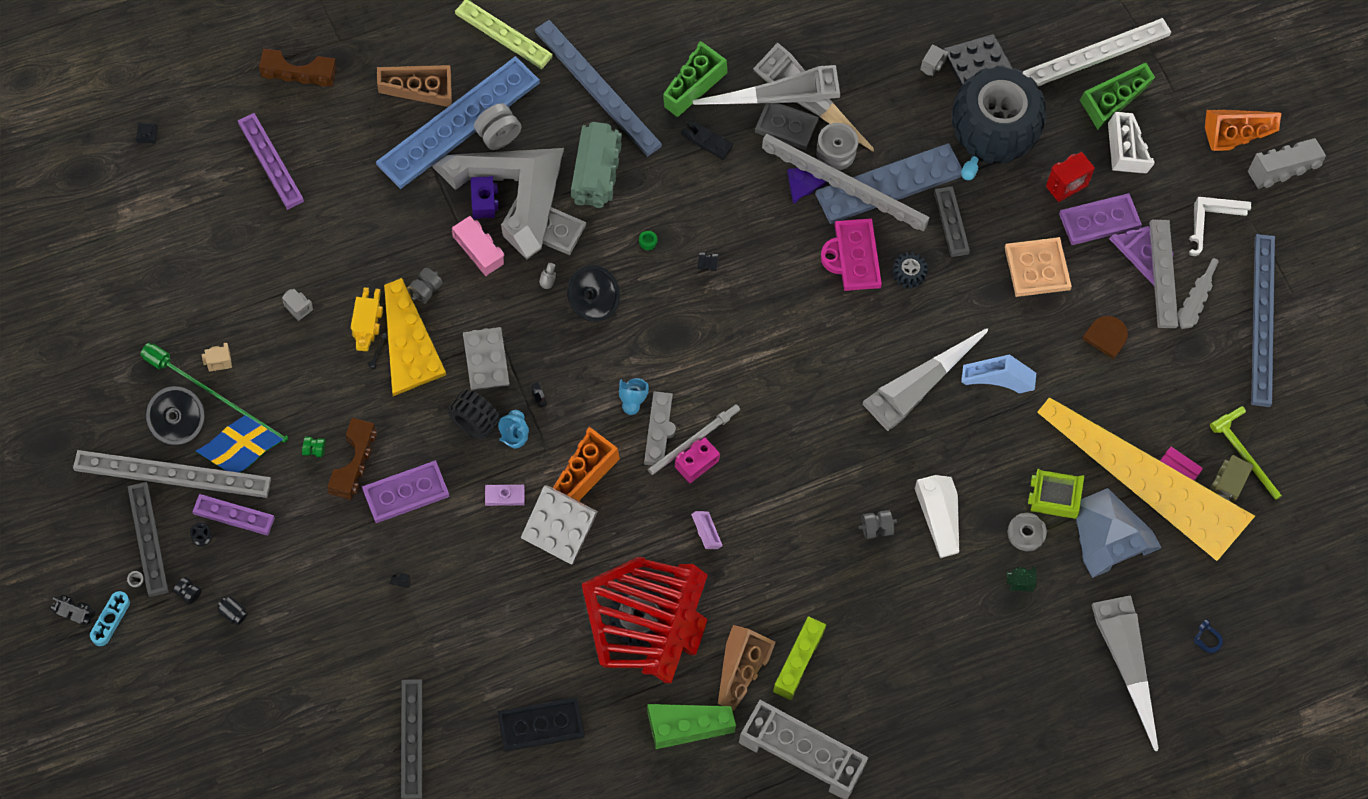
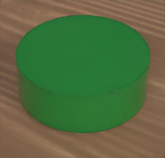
M652 231L642 232L639 236L640 247L644 250L654 249L657 245V235Z

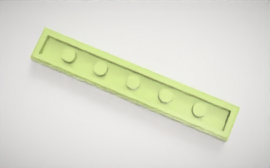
M464 0L455 10L457 16L541 70L552 58V53L469 0Z

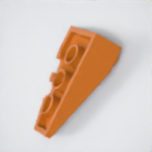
M1207 110L1205 131L1211 150H1231L1237 145L1247 144L1250 140L1258 137L1262 138L1279 131L1281 113Z

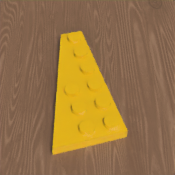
M402 278L384 285L393 396L446 375V371Z

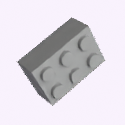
M501 327L463 332L471 391L509 386Z

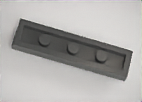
M953 186L935 189L934 195L950 256L968 255L970 249Z

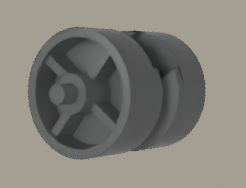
M424 268L418 274V280L411 282L407 290L412 296V300H417L423 304L429 301L432 297V292L437 291L443 284L441 278L437 275V271L433 272L428 268Z
M890 510L879 511L877 515L874 513L862 514V524L858 526V529L863 530L866 539L876 538L878 534H881V536L893 535L894 524L897 523V519L893 520Z

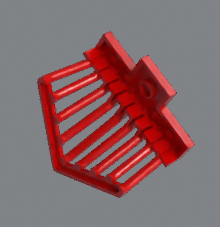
M637 557L583 582V594L600 665L605 668H643V674H652L664 683H672L682 650L689 655H696L708 619L698 613L696 609L708 575L694 564H679L676 567L646 560L644 557ZM646 567L663 572H668L674 574L675 577L673 578L638 568ZM632 576H638L649 580L668 584L671 588L657 585ZM617 579L619 582L628 583L637 587H641L653 592L660 593L666 599L626 586L624 584L612 580ZM603 585L605 588L614 589L619 592L654 603L663 610L641 603L639 601L633 600L631 598L625 597L623 595L617 594L607 589L601 588L600 586ZM596 595L648 613L659 622L602 606L597 602ZM600 614L647 627L655 635L606 625L602 623ZM605 633L647 641L651 644V647L611 644L606 641ZM609 651L646 655L647 658L646 660H611Z

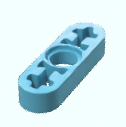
M122 591L115 592L107 602L90 632V638L95 645L104 646L112 637L130 605V600L126 593ZM123 598L124 603H119L117 606L116 599L120 600ZM108 614H113L116 617L112 623H106L104 619ZM103 631L104 638L97 640L96 634H101Z

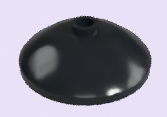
M589 265L578 269L571 276L567 287V297L572 310L580 318L590 322H599L609 318L616 311L620 301V290L616 279L608 270L600 266ZM587 292L589 293L590 298H587V296H586V293H587Z
M177 386L167 387L155 393L149 400L145 412L146 424L151 434L159 441L171 445L183 444L192 440L200 432L204 422V409L199 398L190 390ZM171 412L175 414V418L173 420L169 418V414Z

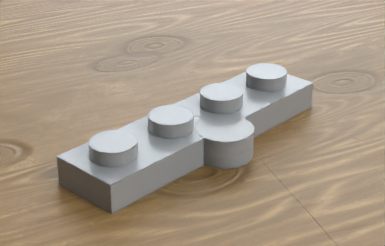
M653 392L644 465L653 466L665 457L667 439L675 435L676 427L672 422H669L672 393Z

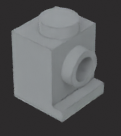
M932 44L922 60L920 70L927 75L933 76L936 70L940 71L943 64L946 63L948 52Z
M295 289L288 290L282 297L284 306L298 321L313 310L311 301L307 300L301 292L298 293Z

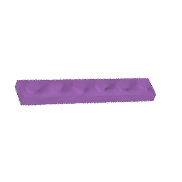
M255 113L238 120L240 128L286 209L288 210L303 203L302 195Z

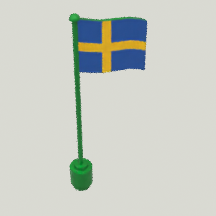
M147 343L143 347L140 354L143 360L157 369L166 368L167 366L245 415L227 426L210 443L195 450L204 458L225 471L241 473L266 451L280 442L285 443L288 441L287 435H281L172 365L169 358L170 354L156 344Z

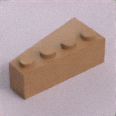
M450 65L377 67L379 93L446 107L452 105Z

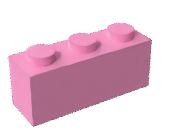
M469 216L452 227V235L485 276L504 265L503 251L500 247H495L491 236L482 231V226L477 220L474 221Z

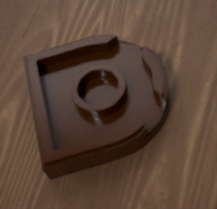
M1102 316L1093 322L1082 339L1112 359H1115L1126 343L1128 331L1125 324L1118 318Z

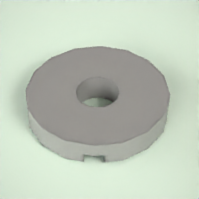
M1020 513L1009 523L1007 533L1013 546L1019 550L1033 551L1044 543L1047 529L1045 523L1037 515ZM1022 529H1031L1032 535H1024Z

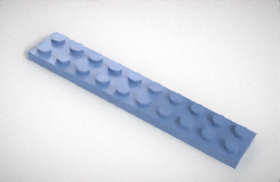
M515 56L377 160V166L402 189L476 132L474 123L486 109L501 103L506 104L508 107L536 87L540 80Z

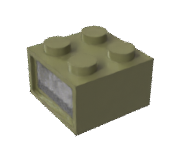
M1232 455L1229 461L1225 459L1209 490L1235 503L1254 465Z

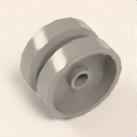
M504 103L496 104L486 109L474 123L475 131L483 138L484 143L491 150L500 149L511 143L518 136L522 128L521 123L513 116L512 111Z
M832 123L825 126L818 136L816 148L818 160L837 170L849 167L856 157L858 148V136L855 130L844 123Z

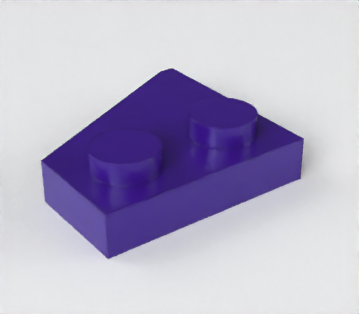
M799 168L787 170L793 203H797L800 198L812 194L814 190L820 189L827 183L823 179L814 177L813 174L806 170L803 171Z

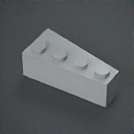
M1316 138L1296 143L1293 148L1289 145L1284 146L1278 152L1272 149L1266 155H1263L1262 152L1257 153L1248 173L1258 189L1268 188L1274 185V183L1278 181L1284 182L1296 174L1297 176L1302 175L1311 168H1319L1322 166L1326 155Z

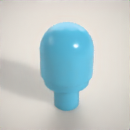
M972 156L971 160L964 164L961 170L963 179L972 180L978 171L977 163L979 159Z

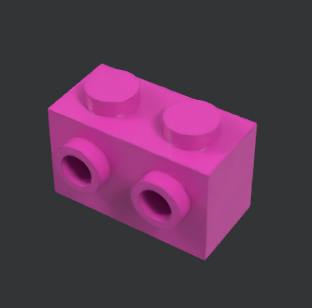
M704 437L701 441L696 440L688 451H682L677 455L675 468L690 484L719 462L720 453Z

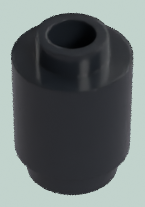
M231 596L228 598L224 597L217 605L219 607L218 612L230 623H235L237 626L248 615L245 611L246 609Z

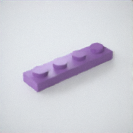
M199 494L192 511L194 515L267 536L275 519L274 515Z

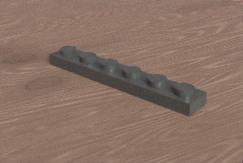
M144 482L127 486L148 596L152 597L169 593L148 483Z
M422 679L402 680L401 799H422Z

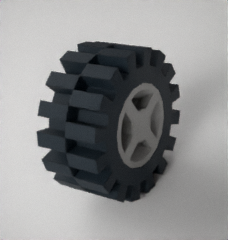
M905 252L904 256L902 254L899 255V259L895 260L893 267L894 280H898V285L903 283L904 288H906V285H909V289H912L913 285L915 288L918 287L926 278L927 262L924 263L925 259L923 257L920 259V254L914 256V252H911V255H908V252Z

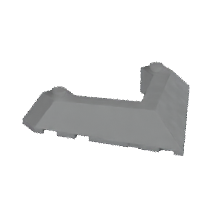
M564 148L445 155L432 165L455 190L471 180V177L493 176V180L503 181V179L519 181L516 213L501 224L503 237L526 259H529L542 249L543 237L547 227L548 215L553 201Z

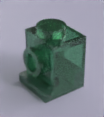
M1018 567L1012 569V572H1007L1006 583L1010 584V591L1033 592L1036 587V567H1032L1031 570Z

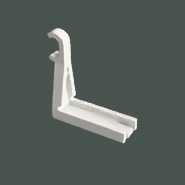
M1198 197L1194 203V235L1189 238L1191 242L1196 241L1198 245L1197 250L1192 249L1188 254L1197 256L1203 249L1205 212L1247 216L1248 210H1251V202Z

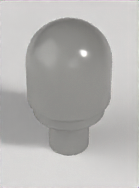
M548 263L547 269L541 273L539 283L544 289H550L554 285L556 273L554 272L555 264Z

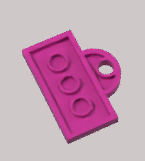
M872 218L835 221L836 238L827 241L821 251L823 266L834 274H842L844 291L881 288L882 283ZM831 253L835 256V259L829 260L825 255Z

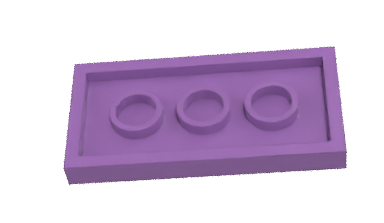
M1129 193L1060 210L1059 212L1071 245L1139 229L1142 226Z
M436 460L362 487L375 523L450 497Z

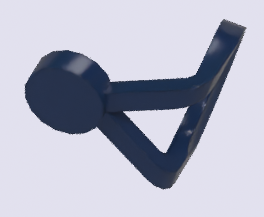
M1206 619L1199 626L1198 629L1200 631L1195 636L1194 642L1205 652L1214 653L1222 647L1223 639L1210 626L1211 622ZM1205 629L1210 630L1218 638L1219 643L1216 647L1209 648L1200 640L1199 637Z

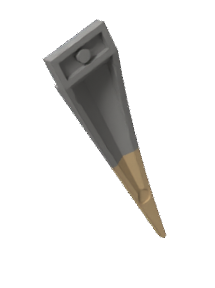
M779 43L753 68L754 72L767 83L805 71L792 54ZM822 99V102H797L829 124L844 123L850 126L858 136V143L870 151H874L868 141L830 99Z

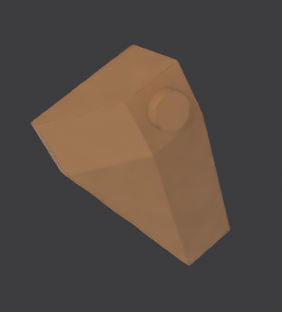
M733 625L725 648L718 698L719 705L731 706L733 711L736 709L747 693V687L750 682L756 680L759 669L769 661L775 641L750 629Z

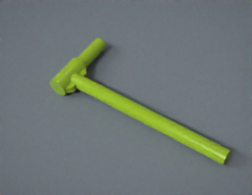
M1241 406L1230 414H1225L1210 424L1212 431L1225 434L1242 458L1254 465L1252 471L1275 500L1279 499L1282 495L1230 430L1232 421L1246 413L1245 408Z

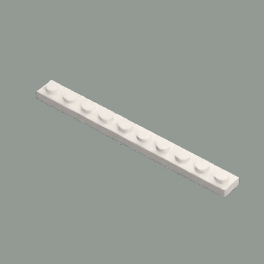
M1161 18L1025 70L1023 74L1031 77L1040 86L1168 37L1171 31L1164 19Z

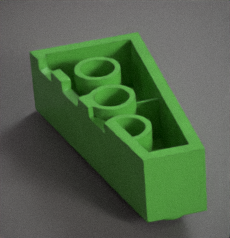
M700 41L695 52H692L686 65L682 66L679 75L674 78L663 94L664 107L675 116H680L693 104L694 100L699 99L727 74V60Z
M1147 63L1141 64L1085 91L1080 102L1097 130H1099L1112 118L1115 112H1120L1146 90L1155 76Z
M647 705L648 718L656 749L735 733L736 724L731 706Z

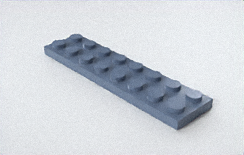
M948 143L852 178L895 200H899L962 177V167ZM831 185L816 190L815 193L830 224L877 208Z

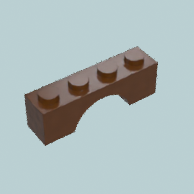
M263 48L259 70L261 77L267 79L276 78L287 82L297 81L303 84L311 83L325 87L333 86L337 66L335 58L317 56L307 65L295 66L283 58L281 51Z
M356 418L351 419L346 438L347 442L354 447L355 456L347 466L333 469L327 486L329 494L352 500L353 494H357L359 489V483L357 482L359 477L364 475L365 460L369 459L371 443L375 442L377 437L374 423Z

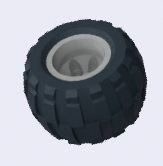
M996 66L993 69L987 67L979 70L961 86L953 104L951 113L952 126L955 128V136L961 147L965 146L968 154L971 156L979 157L984 160L983 162L991 164L993 162L1009 163L1015 157L1019 159L1024 156L1039 141L1045 126L1046 104L1041 90H1038L1037 83L1031 77L1025 76L1023 71L1014 68L1013 70L1006 68V66Z

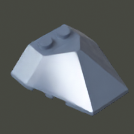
M1108 488L1081 499L1076 523L1079 529L1083 562L1092 578L1110 571L1112 565L1142 553L1145 556L1161 549V545L1153 531Z

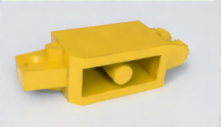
M365 287L362 297H356L351 330L352 336L356 339V350L368 351L371 341L375 340V335H379L380 324H378V318H382L383 307L379 304L380 289L375 290L374 299L368 298L369 288Z

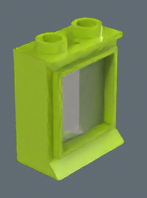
M1037 469L1036 475H1032L1031 486L1034 487V491L1029 494L1028 504H1031V511L1077 519L1080 510L1084 475L1072 476Z

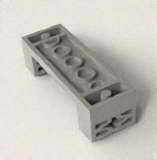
M759 700L741 732L739 740L741 745L756 753L761 747L830 784L829 792L842 799L849 798L868 760V757L762 700Z

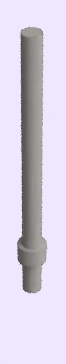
M735 404L726 412L723 411L718 414L714 421L648 468L651 475L655 474L674 460L679 453L689 449L696 440H701L721 424H726L733 415L740 411L739 406Z

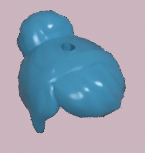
M622 379L620 380L619 397L623 402L622 409L628 415L636 414L640 409V404L648 395L649 386L643 379H630L627 383L623 382Z
M511 410L508 415L502 417L498 422V428L502 435L499 440L514 449L525 445L528 440L529 428L521 411Z

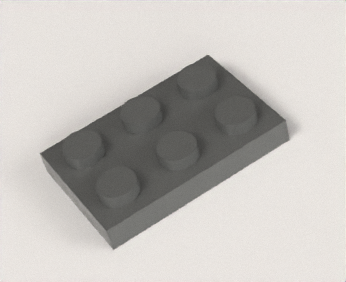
M766 103L755 128V133L763 136L769 134L786 144L806 150L819 117L779 103Z

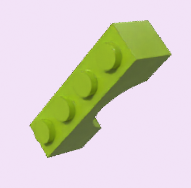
M809 616L807 617L774 685V693L792 700L808 662L824 634L826 624Z

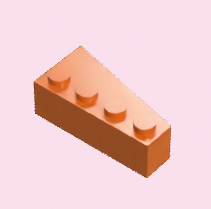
M589 427L585 437L578 444V449L568 461L569 464L565 471L563 470L553 488L580 501L620 459L618 448Z

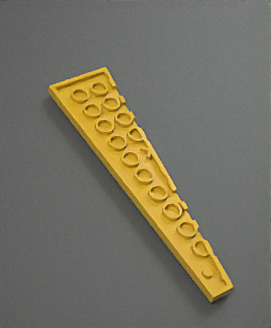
M1050 397L1038 411L1042 417L1216 561L1221 558L1255 517L1250 512Z

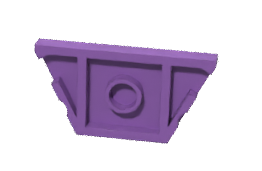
M1147 226L1119 235L1113 234L1109 239L1154 285L1150 228Z

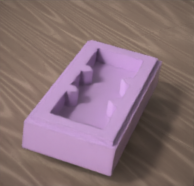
M485 485V506L524 505V485Z
M695 511L691 514L705 549H719L722 547L709 512Z

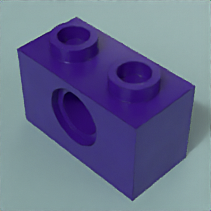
M493 176L471 177L473 219L495 218V211H499L498 199L494 200V194H498L497 183H493Z

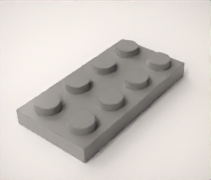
M517 198L503 222L516 213ZM551 207L543 244L570 255L586 227V222Z

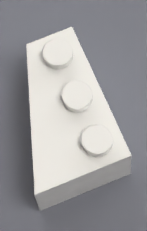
M1115 112L1108 122L1112 170L1148 173L1155 162L1148 154V146L1141 138V131L1133 113Z

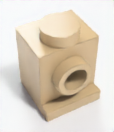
M223 343L224 347H211L205 350V354H202L203 365L208 366L209 372L232 368L228 343Z

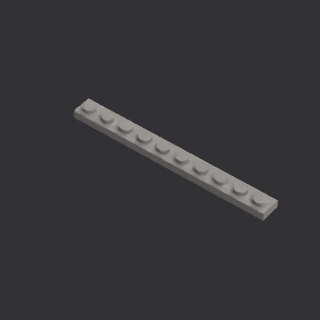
M766 134L763 138L762 148L767 153L775 154L783 161L796 165L800 170H806L813 174L814 177L829 182L831 186L838 187L847 194L860 198L864 203L877 207L881 212H887L897 220L910 224L914 229L922 231L926 229L929 221L928 216L769 134Z
M77 450L73 466L74 471L263 498L268 497L271 478L265 476Z

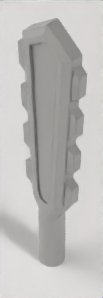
M1215 258L1211 260L1205 274L1201 278H1197L1195 282L1196 287L1190 290V297L1186 298L1183 303L1184 308H1180L1177 313L1181 329L1192 328L1198 322V313H1201L1204 307L1202 303L1206 302L1208 298L1207 292L1213 286L1211 283L1212 275L1219 263Z

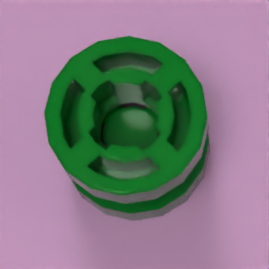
M305 436L302 455L310 456L312 454L323 458L326 440L322 438L316 440Z

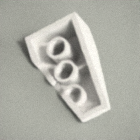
M933 475L917 480L914 489L940 558L959 553L958 494L952 478Z

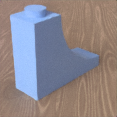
M1009 354L963 365L961 382L965 385H998L1018 393L1035 390L1036 372Z

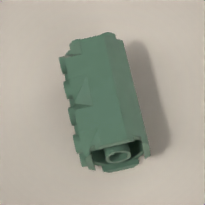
M591 122L589 127H586V125L582 126L571 187V198L574 199V203L577 205H592L596 208H601L604 206V203L613 199V185H615L622 133H619L617 129H615V132L611 130L609 124Z

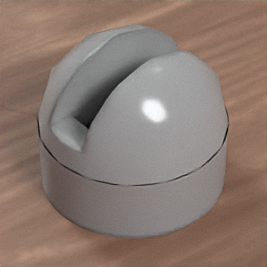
M133 571L129 573L127 582L132 587H140L144 583V576L138 571ZM132 577L139 578L141 581H132Z

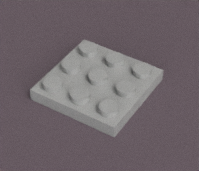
M545 485L521 538L572 565L575 563L598 511Z

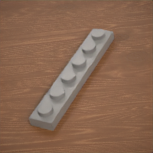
M1151 220L1149 225L1158 328H1177L1178 316L1170 220Z

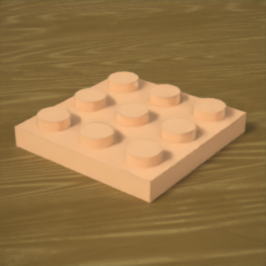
M1060 237L1005 244V252L1016 297L1071 290L1072 286Z

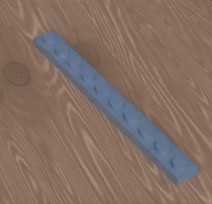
M550 20L535 29V33L647 157L661 148L662 143Z
M1256 234L1254 244L1251 405L1270 407L1272 405L1275 236Z

